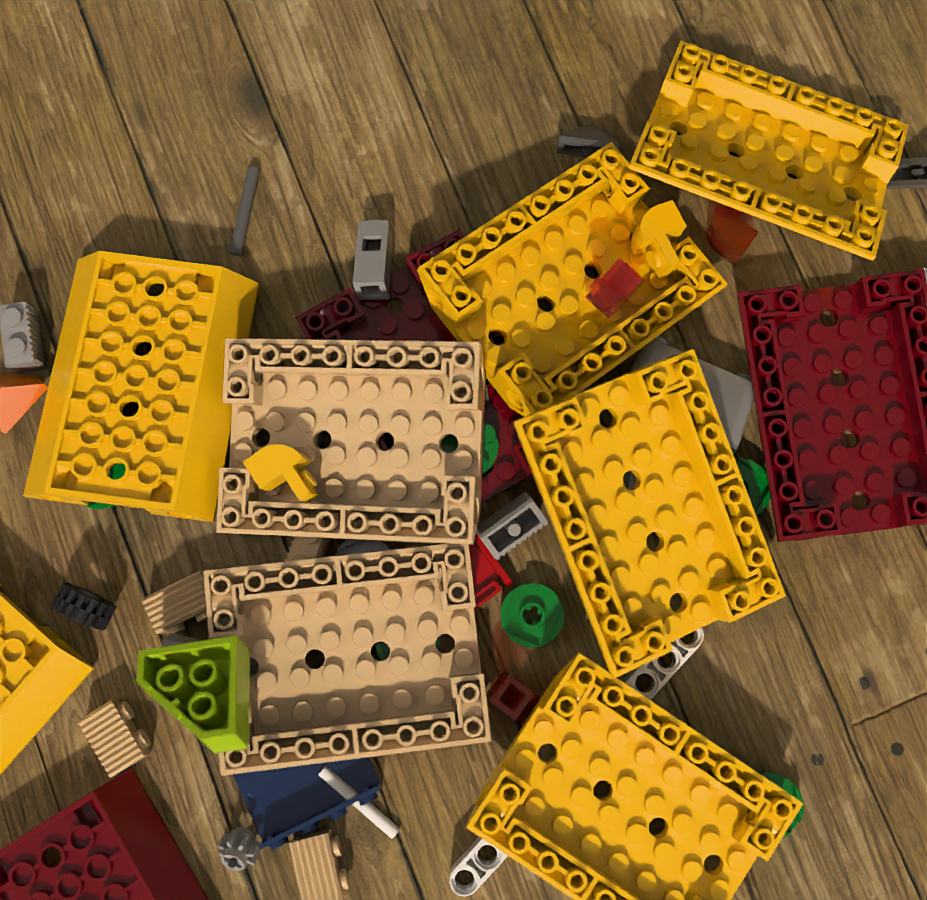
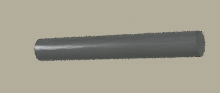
M248 166L231 242L229 254L234 256L242 255L260 169L253 166Z

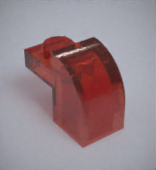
M717 205L707 224V238L717 254L733 265H736L759 232L739 219L743 213L742 211L726 205L724 208Z
M619 258L603 277H597L589 286L592 290L585 298L606 317L611 318L646 280L623 259Z
M503 670L486 693V698L492 704L522 725H524L541 697L506 670Z

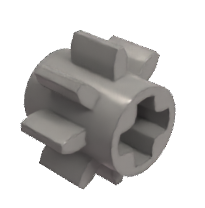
M239 827L232 829L230 835L227 833L223 834L217 846L221 849L218 855L221 857V862L224 866L231 870L241 871L246 869L248 863L255 865L260 854V850L257 849L260 843L251 830Z

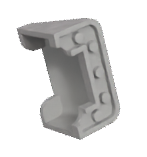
M656 337L635 353L627 373L683 352L668 346V342L665 339ZM698 359L732 453H735L754 401L751 378L743 373L735 375Z

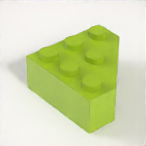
M237 635L138 651L136 682L214 753L249 748L250 651Z

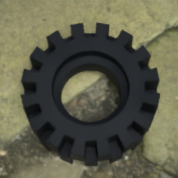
M66 582L62 583L51 604V608L64 614V616L102 631L106 629L117 608L114 603Z

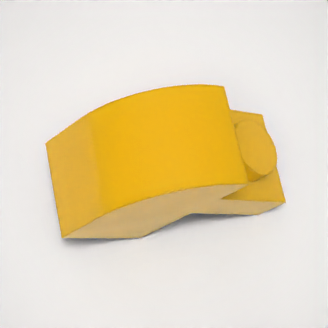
M673 200L650 208L644 214L631 237L633 255L636 256L645 252L648 265L654 269L659 279L670 275L680 260L671 243L677 241L687 227Z
M273 444L263 447L243 461L260 489L271 492L287 481L300 501L309 503L319 496L314 488L317 485L314 477L307 469L302 470L312 461L301 451L286 445Z

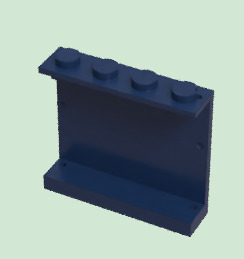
M370 757L233 774L262 839L260 844H258L260 850L270 846L272 851L289 842L287 836L297 831L300 832L301 836L319 827L317 821L329 816L331 821L349 812L347 806L359 801L361 806L378 798L376 792L382 788V783ZM327 766L352 787L357 794L345 799L318 774Z

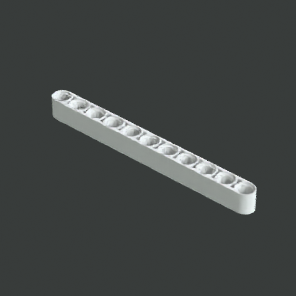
M700 628L693 632V640L689 644L682 643L680 638L671 642L673 651L670 652L672 662L668 667L662 668L656 658L631 670L622 682L651 700L701 645L704 638L703 629ZM646 673L650 677L651 684L646 691L641 692L636 688L635 681L637 676ZM478 837L451 868L450 886L452 890L459 896L472 895L508 855L494 847L497 851L495 857L491 860L482 859L478 855L479 849L484 845L491 844ZM461 870H468L473 874L474 879L471 883L463 885L456 880V874Z

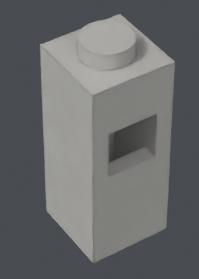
M372 219L358 221L353 285L358 300L389 299L394 242L389 220Z

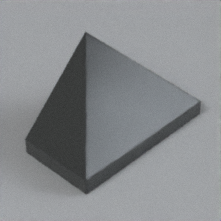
M588 124L560 135L557 153L589 157L610 142L620 150V143L594 125Z
M927 157L900 159L899 167L889 180L886 189L927 188Z

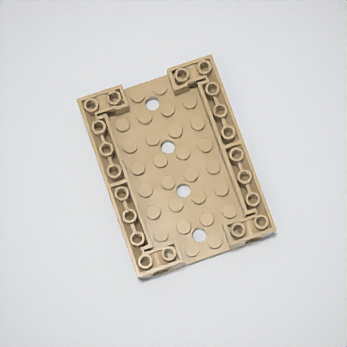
M225 338L222 403L232 405L229 468H219L216 533L474 544L481 511L486 382L481 342ZM266 429L270 434V440L266 446L273 444L286 445L301 451L310 458L312 462L302 470L307 469L317 483L314 488L319 494L318 497L309 503L300 501L287 481L271 492L259 488L243 461L263 448L256 441V436L260 430ZM322 431H328L331 435V444L325 449H321L317 444V437ZM389 432L394 438V445L390 450L383 451L379 446V438L382 434ZM449 434L455 435L458 440V447L452 453H446L441 444L443 438Z
M450 543L203 571L209 638L216 639L237 635L250 651V657L256 659L259 664L258 672L254 676H250L249 748L219 753L221 776L491 742L484 674L481 673L474 614L476 604L469 544ZM442 634H448L454 640V647L448 653H441L436 648V639ZM376 642H385L390 648L389 656L383 661L375 660L371 655V647ZM313 649L320 650L325 657L324 664L317 669L309 667L306 663V655Z

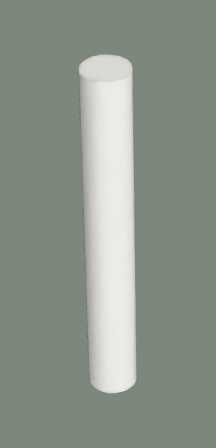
M325 766L318 774L345 799L357 794L352 787L329 767ZM359 801L352 804L391 839L399 832L400 828L370 802L362 806Z

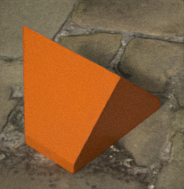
M0 373V431L5 435L48 389L46 383L39 376Z

